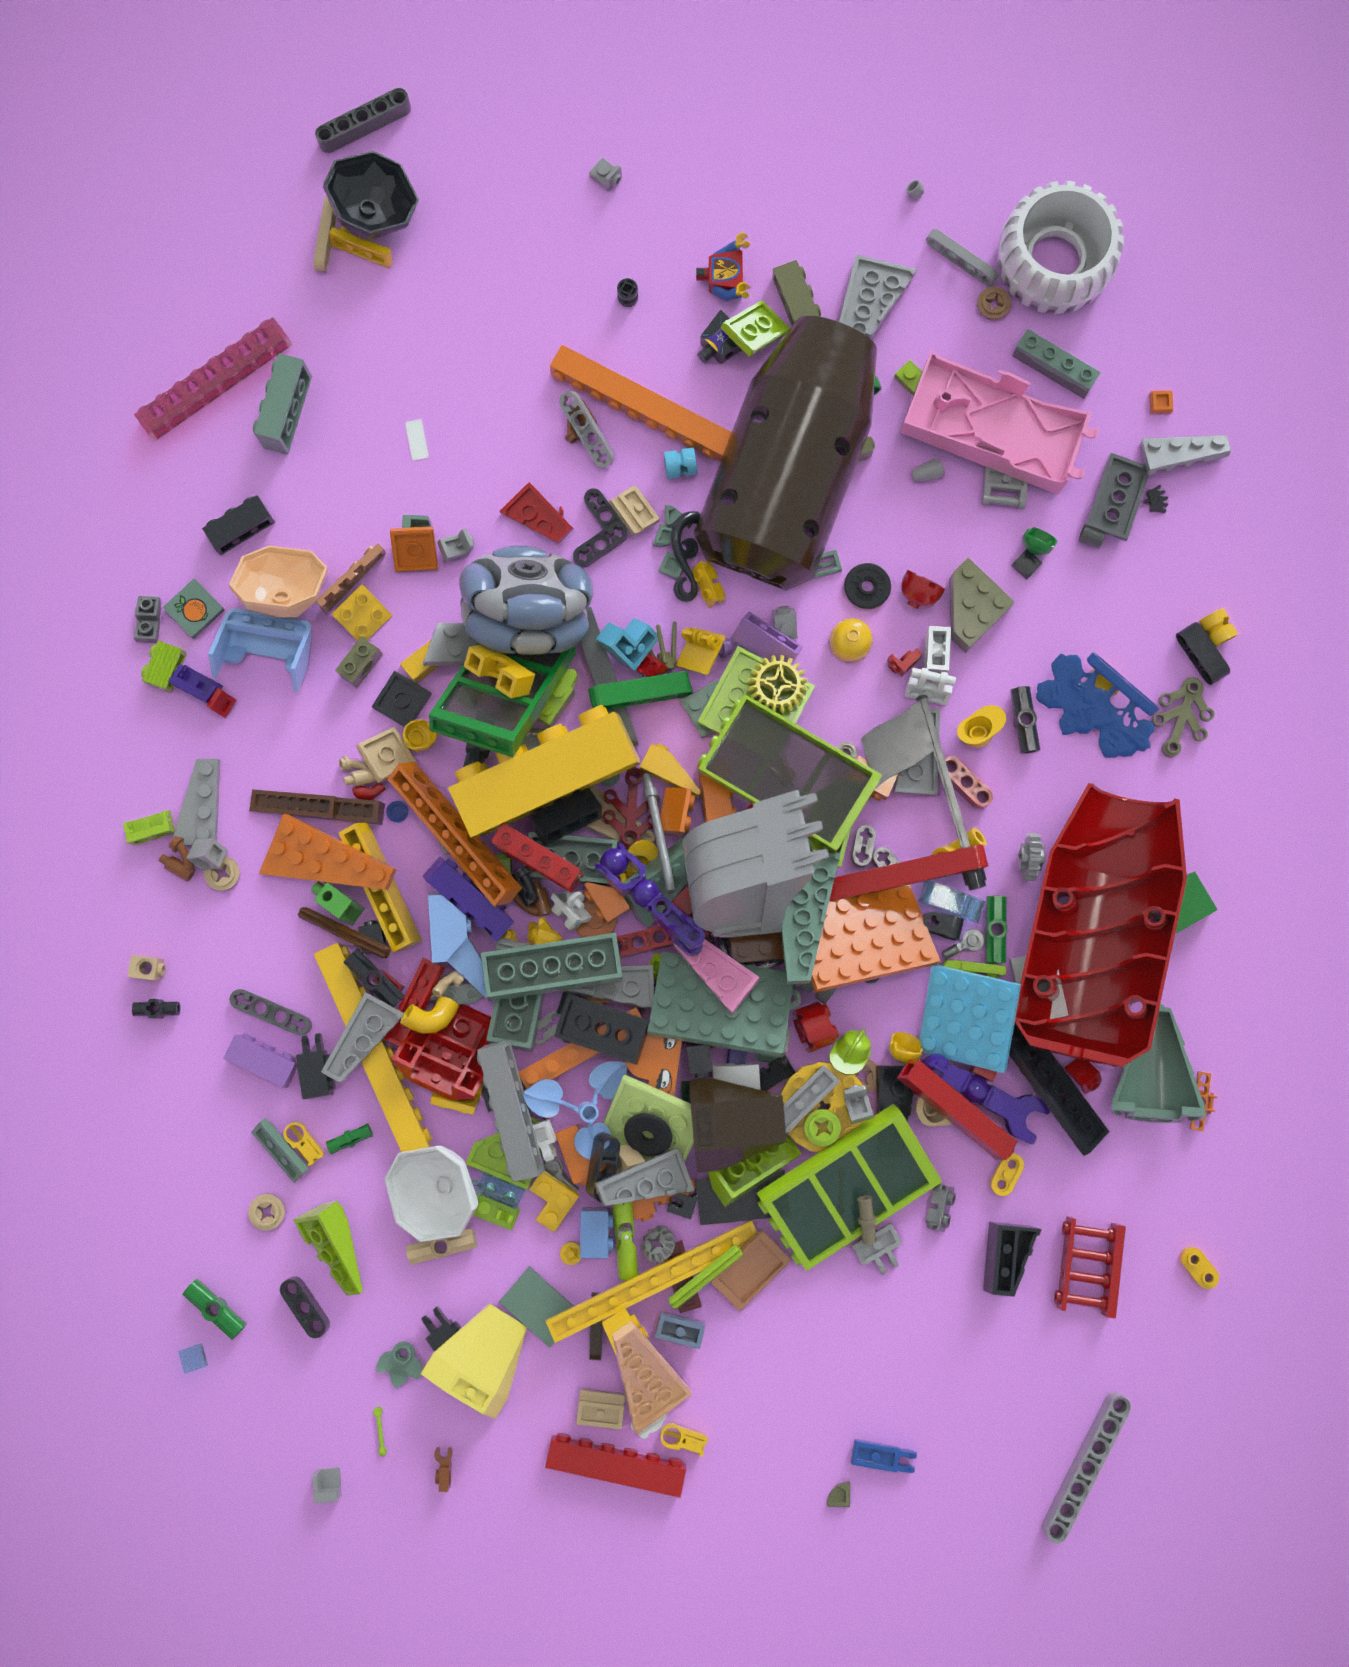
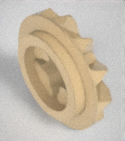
M225 856L220 868H216L217 870L226 868L225 872L228 873L229 878L222 877L220 880V875L215 869L204 870L205 881L211 888L225 891L233 888L236 882L239 881L240 870L238 864L232 858Z
M263 1194L256 1197L251 1202L248 1211L249 1219L253 1226L263 1231L272 1230L283 1222L286 1213L284 1203L281 1202L278 1196ZM272 1204L270 1212L273 1213V1216H267L263 1219L264 1211L261 1208H268Z

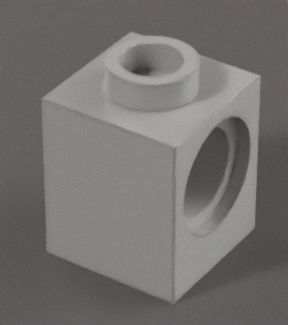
M214 838L194 840L186 859L200 870L220 868L227 849Z

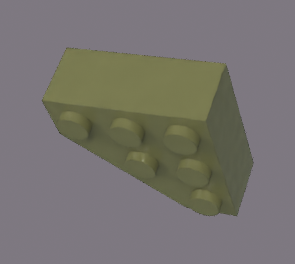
M969 557L949 578L950 639L966 653L1015 603Z

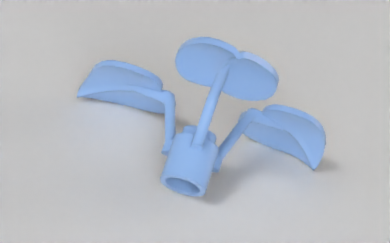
M608 1061L596 1066L591 1071L588 1080L590 1086L596 1089L592 1102L585 1101L579 1107L560 1100L563 1096V1090L556 1081L551 1079L538 1081L524 1091L523 1097L527 1106L541 1117L556 1116L559 1112V1104L577 1111L578 1115L585 1122H588V1127H583L577 1131L574 1145L580 1155L590 1160L594 1137L600 1132H606L611 1135L609 1128L604 1123L599 1122L592 1126L593 1121L597 1119L599 1114L596 1107L598 1094L600 1093L605 1099H614L623 1075H626L627 1065L620 1061ZM610 1140L604 1144V1149L609 1146Z

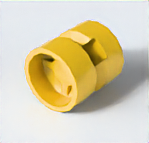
M1224 608L1198 621L1205 632L1209 633L1208 636L1216 647L1239 635L1234 625L1228 623L1230 618Z

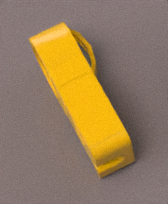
M298 1121L292 1122L284 1129L285 1141L293 1149L297 1147L300 1154L309 1162L307 1166H311L324 1155V1150L308 1132L303 1123ZM294 1125L302 1128L304 1136L301 1135ZM288 1128L295 1133L299 1141L289 1139L287 1135Z
M671 1422L662 1426L660 1430V1439L665 1447L679 1451L682 1448L698 1453L699 1457L703 1456L704 1445H707L708 1442L705 1434ZM675 1428L678 1430V1432H680V1434L667 1429ZM663 1434L670 1435L678 1440L674 1443H667L663 1440Z

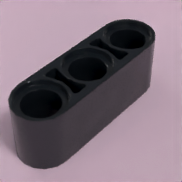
M1194 622L1176 633L1178 643L1207 684L1213 685L1230 674L1227 662L1199 623Z
M600 1132L594 1137L586 1182L587 1194L598 1202H601L596 1193L597 1189L594 1183L616 1174L620 1154L619 1140L606 1132ZM610 1140L609 1146L604 1149V1144ZM606 1163L605 1169L600 1171L601 1166Z
M297 1276L285 1280L280 1286V1294L306 1334L311 1338H319L324 1335L330 1327L329 1318L305 1282ZM290 1282L297 1286L296 1294L289 1292L288 1284ZM304 1301L309 1304L310 1310L308 1313L301 1310V1302ZM314 1321L322 1323V1331L318 1332L313 1328Z

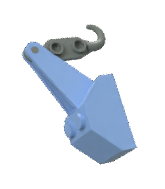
M428 891L432 963L447 961L469 982L460 984L459 987H456L454 984L450 985L441 997L450 998L458 1005L476 1003L481 997L487 998L482 959L467 935V932H471L469 916L463 914L451 900L448 901L438 891ZM432 993L429 1001H437L439 997Z

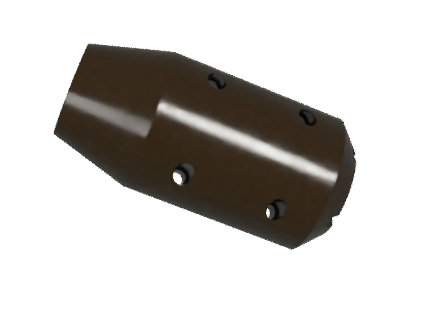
M819 316L799 317L752 378L694 530V535L707 561L735 572L749 575L756 580L785 591L814 579L872 425L877 346L865 334L832 319ZM758 419V420H760V421H762V422H761V423H756V422H754L753 420ZM836 450L841 451L843 456L838 454ZM727 499L730 500L733 504L724 505L721 502ZM804 531H811L813 538L808 537Z

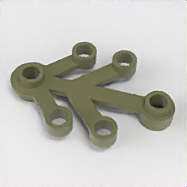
M1196 677L1187 678L1183 681L1181 689L1170 694L1164 693L1158 698L1160 706L1168 707L1174 700L1184 697L1182 705L1165 713H1157L1151 719L1155 727H1161L1166 721L1177 717L1170 740L1164 742L1161 747L1162 753L1166 757L1172 758L1180 753L1181 745L1179 741L1186 720L1193 732L1192 736L1195 741L1202 742L1208 736V732L1200 727L1191 709L1192 702H1195L1200 711L1199 717L1204 722L1212 720L1215 713L1211 708L1207 707L1201 695L1204 690L1203 683ZM1190 684L1196 686V691L1190 689ZM1167 697L1169 703H1164L1162 698ZM1205 711L1209 712L1210 718L1204 716ZM1157 716L1161 717L1162 723L1156 722ZM1198 731L1203 733V738L1197 736ZM1170 744H1174L1176 746L1175 751L1170 750Z

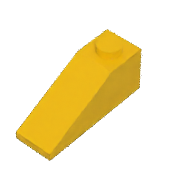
M659 743L657 745L651 744L640 765V770L650 773L651 776L673 787L692 789L691 795H695L699 799L701 791L674 756L668 752L669 748Z

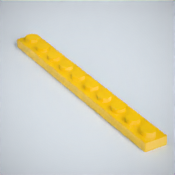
M752 1220L545 1320L554 1342L556 1343L624 1308L703 1271L733 1245H737L740 1248L757 1233Z

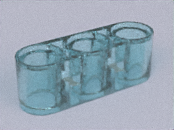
M930 880L924 882L918 899L920 903L976 923L979 922L985 905V901Z

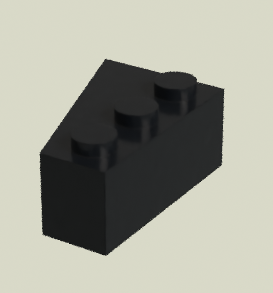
M989 1222L983 1291L992 1295L1015 1296L1025 1272V1264L1028 1257L1032 1255L1034 1250L1032 1247L1042 1229L1028 1225Z

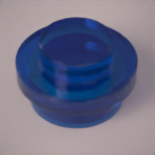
M394 801L388 805L386 813L392 822L400 823L408 817L409 810L405 803Z

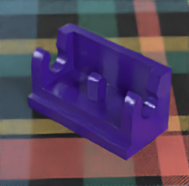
M181 664L168 681L173 686L206 704L217 688H223V685Z

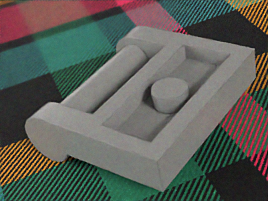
M985 467L981 504L1017 506L1018 509H1025L1028 482ZM991 490L1019 493V498L991 495Z

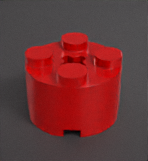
M817 1001L792 1011V1015L797 1017V1019L793 1020L796 1032L801 1043H807L809 1046L806 1048L808 1053L835 1043V1039L839 1037L836 1026L830 1022L829 1017L831 1013L827 1004L821 1005Z

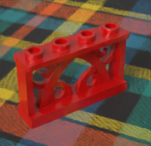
M505 823L501 824L492 839V843L496 845L497 849L570 893H573L584 875L577 866Z

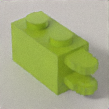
M567 669L536 719L548 728L555 725L575 695L573 688L578 680L575 669Z

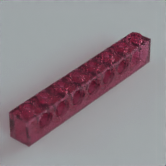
M274 317L264 320L255 330L245 333L238 342L228 345L218 356L211 357L205 365L194 369L188 377L174 383L172 388L165 393L158 394L155 400L148 405L141 406L133 415L155 442L276 357L278 353L286 350L292 343ZM263 339H268L266 343L260 344ZM246 351H251L249 355L243 356ZM229 363H234L232 367L226 368ZM212 375H216L215 379L209 380ZM199 387L196 392L191 393L192 389ZM181 399L178 405H174L176 400ZM164 411L161 417H157L159 412Z

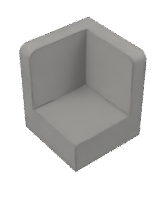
M340 1468L317 1469L313 1473L314 1503L338 1501L342 1496Z

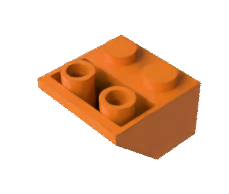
M665 788L660 815L665 835L683 838L684 832L689 833L691 817H688V811L693 812L695 795H691L692 789Z

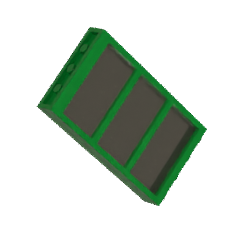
M576 645L569 650L559 653L523 655L517 652L513 654L503 653L535 674L530 693L512 699L495 688L497 678L492 676L478 677L466 669L463 663L429 713V731L514 757L576 656Z

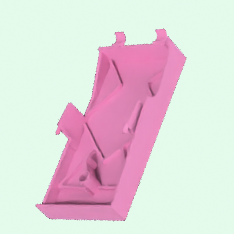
M931 350L899 431L900 433L1057 495L1067 484L1069 477L1075 479L1083 477L1085 469L1079 470L1073 465L1083 436L1090 439L1097 437L1099 428L1091 429L1088 427L1091 411L1086 412L1040 401L1024 394L1030 384L1027 380L998 370L997 374L1002 375V377L998 380L933 354L934 350Z

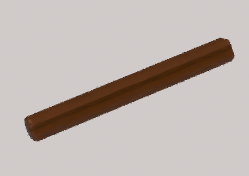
M301 907L299 909V918L376 956L388 958L391 951L390 947L310 908Z

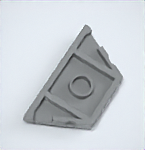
M437 623L423 661V666L462 665L464 663L469 647L477 644L466 632L464 623Z

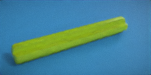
M733 1245L668 1299L670 1305L674 1309H678L741 1258L743 1252L739 1246Z

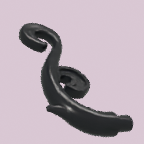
M698 511L685 512L668 525V528H672L671 544L675 558L691 583L689 593L683 590V583L687 581L686 577L679 578L674 584V595L682 602L692 601L698 594L697 582L686 559H692L697 555L698 544L693 538H686L681 542L683 529L687 525L688 529H690L692 524H697L700 517Z

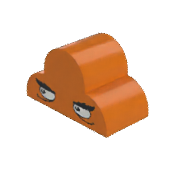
M647 1035L638 1064L626 1062V1065L636 1077L649 1080L650 1086L674 1096L682 1041Z

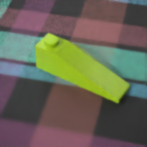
M338 1200L324 1203L294 1218L293 1221L307 1245L311 1243L319 1253L316 1257L320 1262L324 1261L331 1268L330 1275L347 1296L362 1293L363 1288L349 1222Z

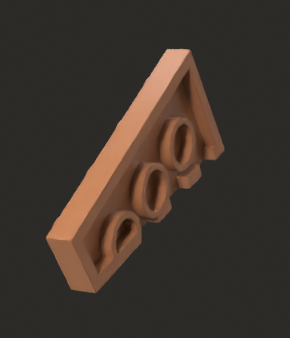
M378 543L375 546L371 545L359 561H355L344 575L339 577L332 586L316 599L315 602L325 614L386 554L384 548Z

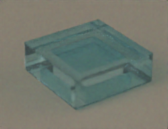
M202 1343L178 1351L184 1374L208 1365Z

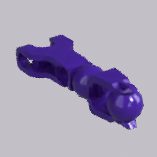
M617 843V848L605 851L601 856L600 864H594L596 871L602 874L621 896L631 895L635 904L646 908L647 912H651L653 919L667 932L672 941L686 955H698L702 950L705 939L703 929L698 927L691 917L684 914L668 898L663 897L656 883L646 879L645 865L632 853H629L623 844ZM629 863L638 873V876L632 878L630 883L625 885L616 876L624 873ZM663 905L667 908V912L661 914L655 908Z
M938 1053L931 1054L922 1061L923 1064L958 1093L962 1094L970 1103H978L1002 1117L1010 1135L1034 1145L1037 1136L1027 1128L1026 1118L1034 1111L1046 1115L1050 1114L1051 1111L1048 1110L1042 1099L1032 1095H1021L1015 1098L993 1085H989L982 1076L972 1075L966 1070L950 1065L948 1060Z

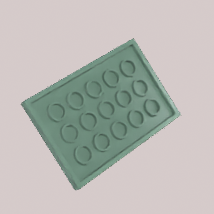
M662 951L647 1035L783 1057L793 984L787 985L785 971L741 964L759 977V981L732 1015L681 954Z

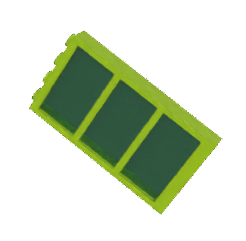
M894 1104L757 1192L761 1199L758 1205L764 1214L769 1212L772 1218L768 1221L775 1232L780 1230L783 1234L779 1238L786 1249L791 1247L794 1251L790 1255L797 1266L802 1264L804 1269L808 1271L862 1235L861 1225L858 1223V1217L860 1216L858 1197H872L873 1215L876 1216V1223L874 1225L876 1226L942 1182L903 1114Z

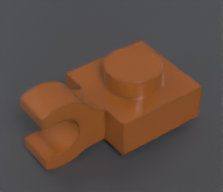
M437 1447L434 1452L436 1461L440 1463V1467L436 1469L435 1484H439V1492H448L451 1487L452 1447L448 1448V1455L446 1457L440 1455V1447Z

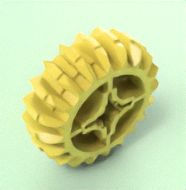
M772 655L771 662L764 658V666L757 663L756 668L759 671H751V675L755 678H749L748 683L754 685L750 686L748 691L756 692L751 695V698L754 700L759 698L757 702L765 704L766 707H771L774 712H776V708H779L780 714H784V707L791 712L793 710L791 703L798 707L800 703L797 699L804 700L805 695L801 692H806L807 687L801 684L807 683V678H800L804 675L805 671H797L800 664L796 663L792 666V658H789L786 663L783 662V655L780 656L779 661H776L775 655ZM777 669L774 677L761 679L767 671ZM783 670L791 674L795 684L784 678ZM779 675V681H781V684L783 685L780 686V689H778V692L776 694L775 685L773 686L772 684L776 683ZM760 686H764V688L772 692V700L763 694ZM790 690L795 691L790 698L779 701L781 693L789 692Z

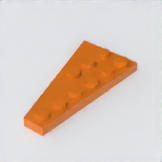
M283 814L259 874L386 890L389 889L397 869L289 814Z

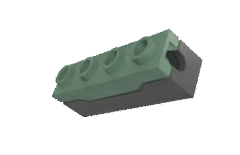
M1029 329L1026 330L1012 354V357L1083 399L1101 373Z

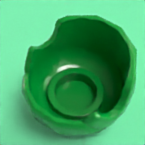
M1036 527L1028 528L1022 538L1026 549L1032 554L1040 556L1049 554L1058 542L1055 537Z

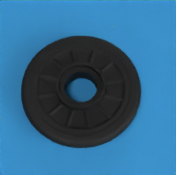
M863 563L849 571L844 581V590L849 601L855 606L863 609H873L879 607L888 599L891 592V581L886 571L880 566L872 563ZM864 581L872 582L873 590H863L862 583Z
M648 1113L636 1114L625 1124L624 1136L631 1148L643 1155H660L666 1152L672 1144L670 1127L656 1115ZM643 1131L651 1132L654 1137H645Z

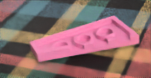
M705 939L701 952L696 956L686 955L674 943L675 949L732 1015L759 981V977Z

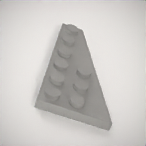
M856 254L839 322L862 332L871 339L915 276L917 269Z

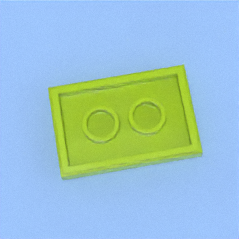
M763 300L723 322L720 327L749 357L778 341L790 330Z

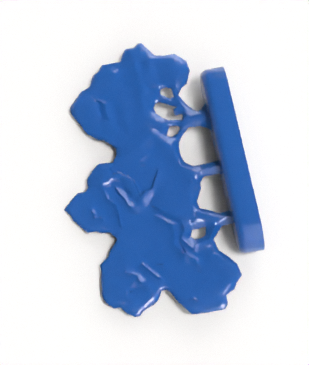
M1092 652L1087 657V662L1095 669L1093 673H1085L1083 671L1081 659L1078 655L1070 654L1065 656L1064 654H1059L1051 664L1055 679L1037 684L1038 692L1036 693V699L1049 709L1063 708L1064 714L1059 720L1062 734H1073L1075 731L1080 734H1088L1093 728H1097L1100 730L1099 747L1105 758L1132 756L1137 750L1143 752L1150 748L1149 737L1154 732V724L1145 719L1137 720L1134 710L1136 707H1139L1149 716H1153L1159 710L1158 706L1095 652ZM1099 674L1113 685L1108 691L1096 688L1094 685ZM1083 677L1088 678L1084 683L1081 682ZM1117 690L1130 699L1126 708H1116L1111 704L1110 697ZM1123 711V714L1118 715L1117 712ZM1127 712L1129 713L1128 717L1131 718L1129 726H1125L1123 721ZM1134 721L1138 723L1137 727H1133Z

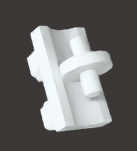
M565 891L562 894H552L551 899L554 905L551 910L557 916H567L564 925L569 930L578 929L581 923L589 922L592 918L584 909L585 905L582 903L584 895L580 891L575 893Z

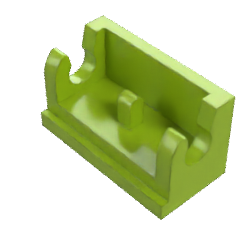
M170 810L123 823L126 841L133 846L172 835L175 832Z

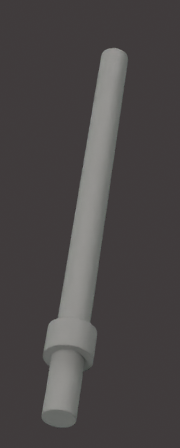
M645 773L643 774L644 797L648 801L666 890L670 894L674 893L676 889L656 800L658 798L657 790L653 787L651 774Z

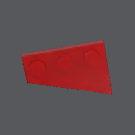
M530 482L499 511L501 514L558 544L574 529Z

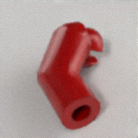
M376 783L371 788L362 785L352 787L353 795L362 800H373L386 790L382 783Z

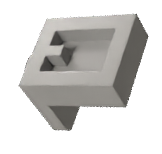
M602 157L590 170L589 176L609 191L613 186H617L622 179L621 166L617 164L614 167Z

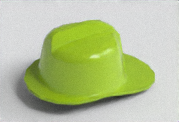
M865 1029L861 1031H847L839 1037L829 1054L830 1062L838 1072L853 1075L864 1067L871 1055V1042L865 1034Z

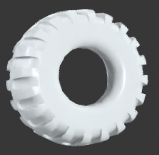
M1058 181L1047 183L1044 189L1041 186L1033 189L1028 196H1024L1009 215L1001 232L998 249V267L1001 269L1000 276L1003 283L1010 284L1008 291L1014 298L1017 295L1021 297V303L1029 308L1030 304L1038 307L1037 311L1041 313L1053 310L1054 314H1063L1068 308L1073 312L1080 309L1084 304L1091 303L1112 280L1124 246L1123 224L1121 219H1116L1118 212L1114 205L1108 206L1106 204L1107 197L1101 192L1098 195L1091 191L1092 187L1083 184L1082 187L1075 186V181H1065L1064 185H1059ZM1048 237L1065 239L1078 252L1079 266L1077 270L1070 275L1045 269L1032 257L1034 245Z

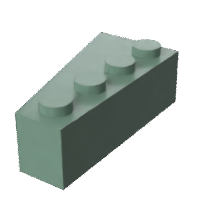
M685 836L667 849L676 889L674 893H667L659 856L645 865L646 879L656 883L663 897L668 898L670 901L688 883L682 846ZM636 872L635 874H633L631 877L625 880L623 884L626 885L627 883H630V880L632 878H636L638 876V873ZM631 895L623 896L636 919L649 928L655 921L651 916V912H647L646 908L635 904ZM659 905L655 910L658 913H662L666 907Z

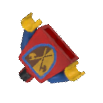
M743 232L736 236V240L710 255L708 267L696 268V281H709V292L726 302L740 297L744 299L749 298V293L745 290L751 287L746 282H743V255L740 247L749 248L750 242L744 241V239L748 238V235Z

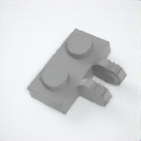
M891 1223L875 1231L876 1243L867 1245L863 1244L862 1239L851 1244L861 1264L864 1266L874 1260L882 1275L887 1273L879 1257L885 1253L894 1268L899 1266L891 1250L902 1245V1242Z

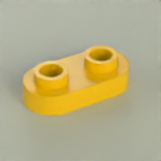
M1013 1153L1007 1160H1000L990 1180V1188L993 1193L999 1196H1007L1013 1191L1024 1169V1161L1021 1156ZM1010 1160H1013L1015 1163L1013 1168L1008 1167ZM998 1181H1004L1003 1188H998Z
M1186 1247L1181 1251L1180 1262L1196 1284L1204 1289L1214 1288L1219 1282V1274L1203 1252L1195 1247ZM1193 1255L1197 1257L1195 1263H1191L1190 1260ZM1206 1274L1211 1275V1279L1208 1282L1205 1281Z

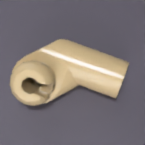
M457 971L446 975L432 989L433 995L440 998L451 983L459 987L464 981V977Z

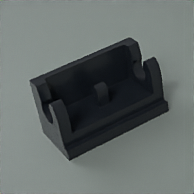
M694 1192L689 1195L675 1194L674 1197L678 1199L677 1203L669 1202L667 1212L691 1220L698 1194Z

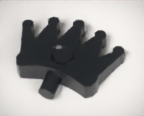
M1161 485L1146 492L1148 499L1144 500V504H1150V512L1165 513L1167 511L1162 509V507H1167L1168 503L1162 501H1166L1168 496H1161L1166 491H1157L1161 488Z

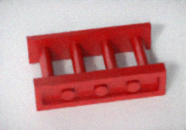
M1066 1217V1221L1062 1224L1064 1244L1059 1288L1054 1294V1303L1057 1304L1056 1307L1058 1309L1066 1311L1067 1303L1097 1307L1105 1317L1116 1319L1126 1226L1111 1223V1228H1108V1230L1078 1226L1076 1225L1075 1218ZM1074 1235L1107 1239L1109 1242L1108 1251L1104 1253L1073 1248ZM1072 1257L1102 1261L1107 1265L1106 1274L1095 1275L1071 1271ZM1069 1280L1102 1285L1104 1287L1103 1297L1101 1296L1099 1299L1068 1294Z

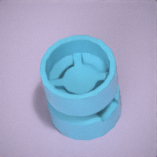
M693 447L681 449L680 453H677L676 450L664 452L668 480L680 478L681 474H684L686 477L698 474Z

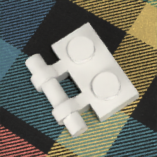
M912 668V677L909 678L904 697L916 699L919 695H927L928 702L947 706L952 693V686L949 685L954 686L956 677L949 676L945 672L940 674L930 672L927 668Z

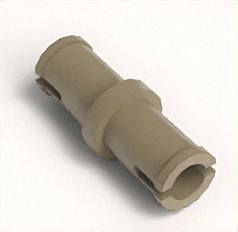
M860 1196L857 1200L860 1213L858 1223L861 1225L862 1243L867 1245L877 1242L874 1225L876 1223V1216L873 1215L872 1197Z

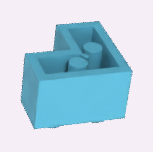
M633 618L625 630L608 622L596 640L619 664L635 671L657 643L658 636L650 625Z

